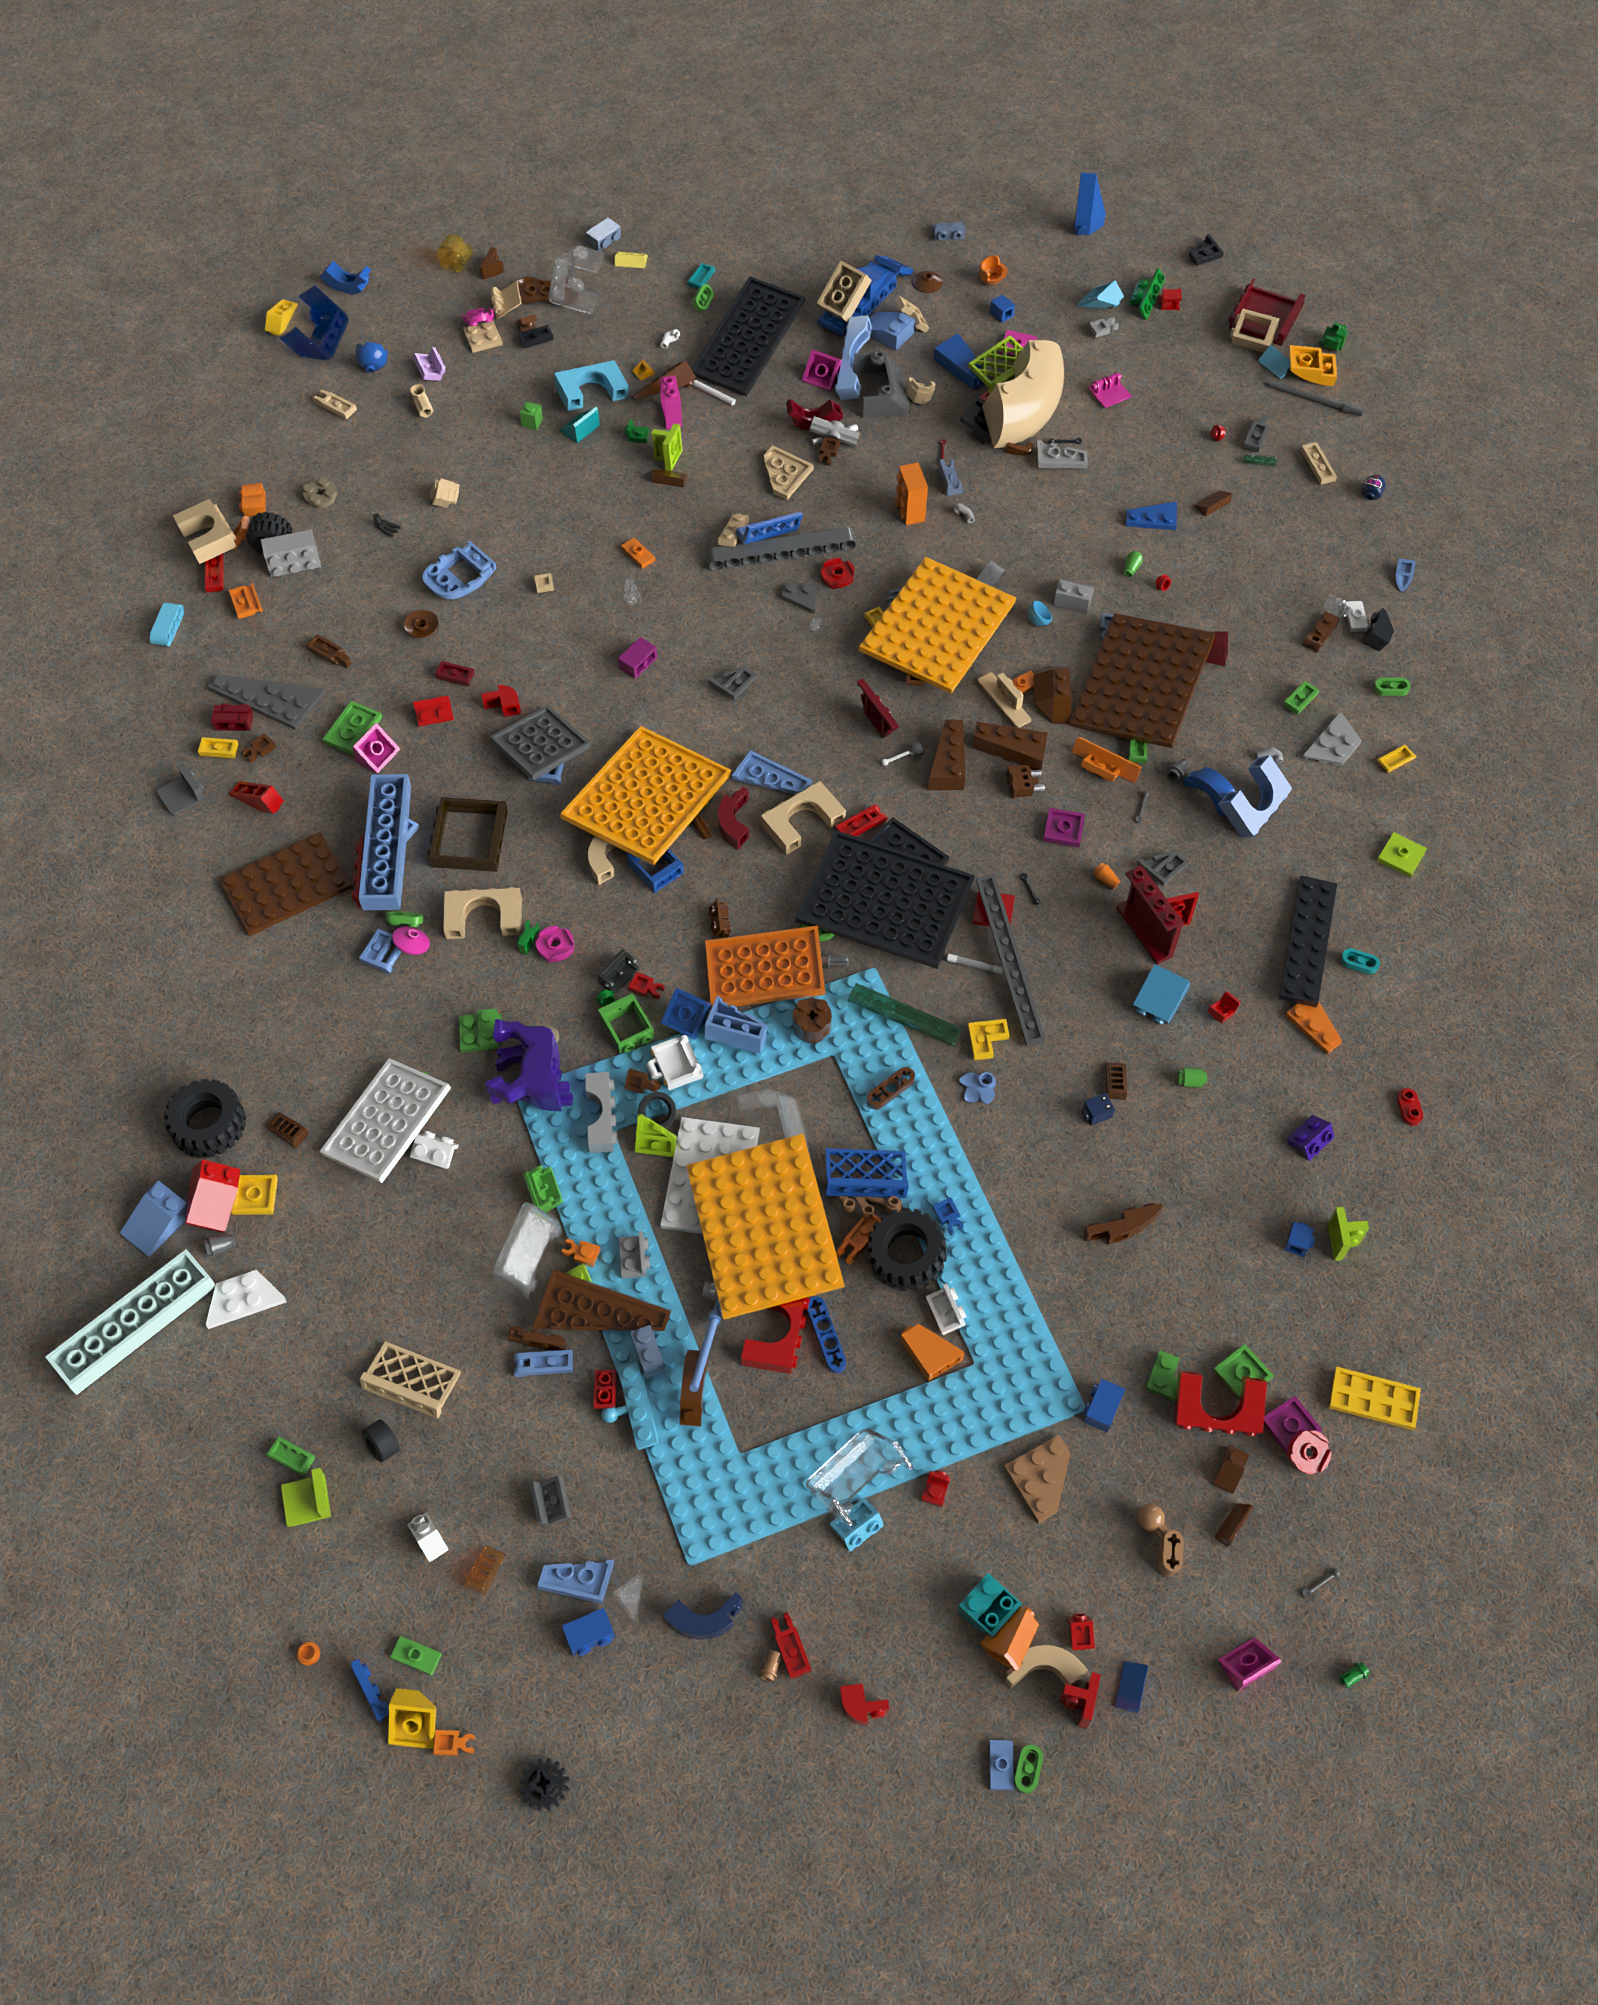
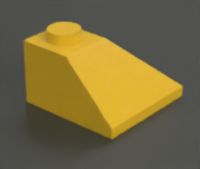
M396 1688L389 1704L388 1744L434 1749L436 1706L420 1691Z

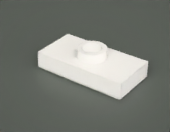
M1362 601L1345 602L1344 608L1350 632H1363L1368 626Z

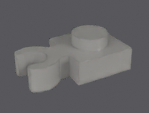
M1115 317L1109 318L1108 321L1100 319L1090 322L1089 329L1097 338L1109 334L1110 330H1117L1119 323H1114Z

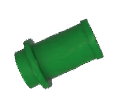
M1356 1662L1354 1667L1340 1675L1339 1679L1346 1689H1349L1362 1678L1367 1679V1675L1370 1672L1363 1662Z

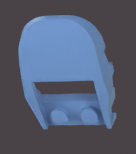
M468 541L466 547L462 549L456 547L452 549V553L446 556L443 554L438 557L439 561L429 565L423 572V581L434 594L445 599H457L479 588L496 570V563L471 541ZM462 558L480 573V576L476 580L467 583V586L448 570Z

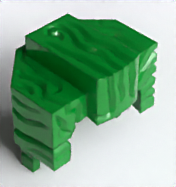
M1334 322L1333 327L1327 326L1322 339H1319L1318 343L1331 350L1341 351L1348 334L1347 326Z

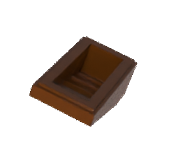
M1106 1062V1094L1109 1099L1126 1100L1127 1074L1126 1064ZM1111 1068H1119L1121 1071H1111ZM1111 1074L1121 1075V1077H1112ZM1111 1081H1121V1083H1113ZM1112 1087H1122V1089H1114Z
M280 1112L265 1126L295 1149L309 1135L304 1126ZM279 1119H281L282 1121L276 1127H274L273 1125ZM286 1122L287 1124L285 1125V1127L282 1130H279ZM295 1130H297V1132L291 1137L290 1135H291Z

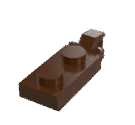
M318 634L305 645L307 650L332 664L337 665L339 663L345 668L352 664L350 657L347 656L342 647Z
M513 1326L509 1330L508 1341L522 1343L524 1346L550 1351L566 1350L567 1347L565 1339L557 1334L548 1336L536 1330L527 1332L521 1327Z

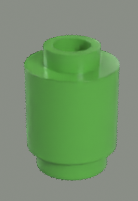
M1184 1067L1178 1070V1085L1202 1088L1203 1084L1207 1083V1072H1204L1203 1068Z

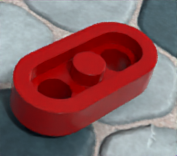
M1401 1089L1396 1100L1402 1119L1406 1124L1416 1126L1421 1123L1424 1116L1418 1095L1413 1089Z

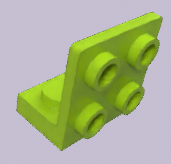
M321 1468L312 1469V1477L286 1483L281 1486L288 1527L331 1517L326 1478Z

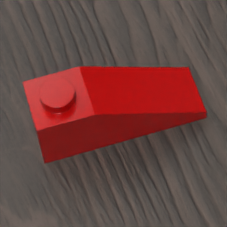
M239 781L229 792L230 796L265 813L274 814L284 802L272 785Z

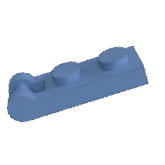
M572 1350L514 1354V1362L516 1363V1368H514L515 1377L573 1373ZM530 1361V1366L524 1367V1363Z

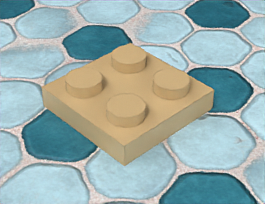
M494 321L463 327L472 353L503 345Z

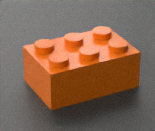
M919 462L899 466V473L896 474L898 485L896 486L897 497H895L896 507L900 508V518L904 519L906 525L925 522L928 486Z

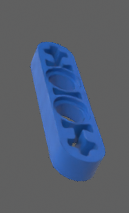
M811 1297L807 1313L825 1362L832 1373H841L846 1367V1358L826 1304L820 1297ZM813 1303L821 1305L819 1306V1316H817L815 1308H812ZM820 1321H826L829 1327L826 1330H820L817 1324ZM826 1340H833L836 1343L835 1347L827 1349L824 1346ZM836 1353L837 1361H842L840 1367L832 1365V1354Z

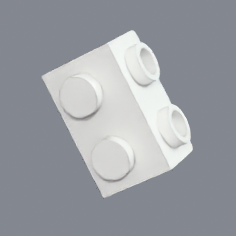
M424 1131L415 1137L410 1157L448 1169L454 1149H457L459 1144L453 1143L454 1140L451 1138L442 1137L441 1139L435 1137L433 1132Z
M947 1283L943 1284V1289L926 1296L943 1335L965 1326L963 1318L967 1317L962 1306L958 1307L955 1300L958 1299L954 1288H949Z

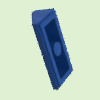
M1124 1662L1115 1707L1134 1713L1139 1712L1148 1665Z

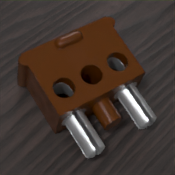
M1009 765L1006 776L1011 798L1032 796L1034 791H1044V784L1034 785L1038 784V777L1032 778L1033 776H1041V770H1030V765Z

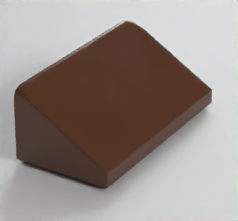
M655 469L651 474L652 483L683 488L687 478L685 473Z
M1220 490L1195 504V507L1206 517L1230 503L1232 494Z
M1235 1504L1216 1533L1215 1539L1227 1547L1230 1546L1250 1516L1254 1506L1251 1504Z

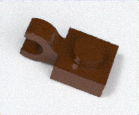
M630 1068L627 1073L624 1089L641 1094L645 1092V1089L657 1092L660 1090L662 1082L649 1080L648 1073Z

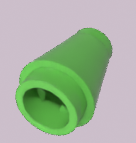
M1131 551L1127 555L1123 571L1125 576L1132 577L1143 562V556L1139 552Z

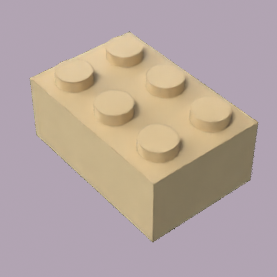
M840 261L817 304L826 312L848 323L872 280L867 274Z

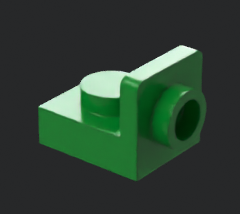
M629 419L628 425L625 426V435H627L628 441L647 443L650 428L634 426L633 419Z

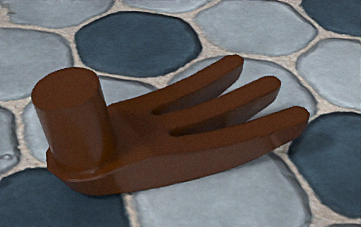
M1008 442V446H1005L1004 449L1005 453L1012 455H1030L1033 443L1027 442L1025 447Z

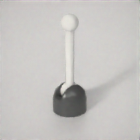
M916 741L909 746V751L889 759H883L881 763L883 766H887L889 762L908 754L920 756L924 754L920 742Z

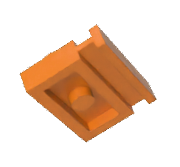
M253 583L247 587L244 585L229 590L239 619L254 615L258 611L263 612Z

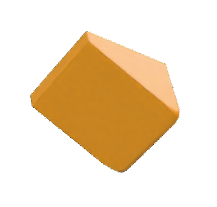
M643 359L632 370L640 381L656 374Z

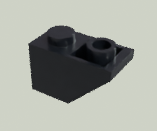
M1384 608L1378 613L1374 612L1370 617L1369 621L1371 623L1364 630L1365 636L1362 640L1377 651H1381L1389 644L1394 633Z

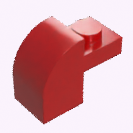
M498 685L499 691L481 694L484 710L502 706L504 717L521 714L518 695L512 687Z
M863 1684L840 1686L843 1712L853 1723L866 1726L868 1724L867 1716L871 1715L872 1719L885 1717V1713H889L888 1699L865 1702Z

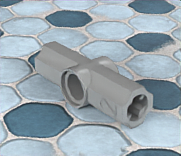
M815 416L809 430L825 437L838 439L840 442L853 447L856 446L860 435L859 432L844 427L839 421L829 422Z

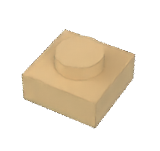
M551 573L534 576L537 593L554 591Z

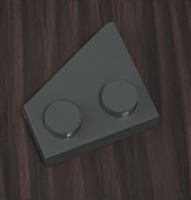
M742 666L734 671L723 673V676L719 678H709L708 684L735 701L757 679V675Z
M1172 851L1164 855H1155L1153 859L1145 861L1140 859L1137 865H1142L1146 872L1164 887L1189 865V861L1177 851Z

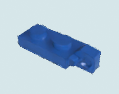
M359 1659L351 1662L352 1671L379 1723L389 1717L388 1704L378 1699L381 1694L376 1683L371 1685L368 1679L371 1673L366 1663L361 1665Z

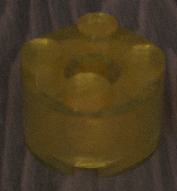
M449 234L439 246L437 257L443 268H453L458 273H461L465 268L473 251L469 244L466 245L463 242L464 239L462 237Z

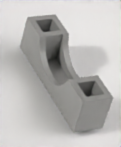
M609 1072L586 1073L587 1099L597 1103L602 1108L600 1118L594 1124L587 1127L590 1153L613 1152V1144H617V1133L613 1132V1126H616V1115L612 1114V1108H615V1096L611 1097V1091H615L614 1079H610Z

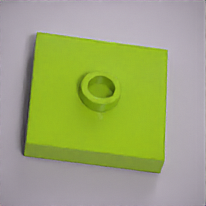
M1393 832L1377 862L1411 878L1427 848Z

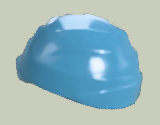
M1035 600L1031 603L1027 610L1030 622L1035 626L1048 625L1052 621V615L1048 608L1040 601Z

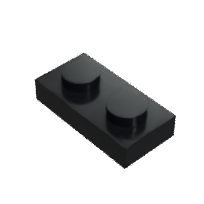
M548 325L518 333L524 349L554 340L553 333Z

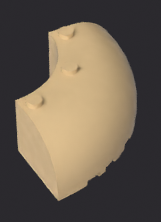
M1029 340L1013 363L1015 370L1014 379L1004 383H997L983 403L982 408L994 448L1008 446V442L1013 444L1024 442L1025 439L1039 432L1053 415L1059 403L1064 384L1063 357L1061 348L1057 343L1048 340Z

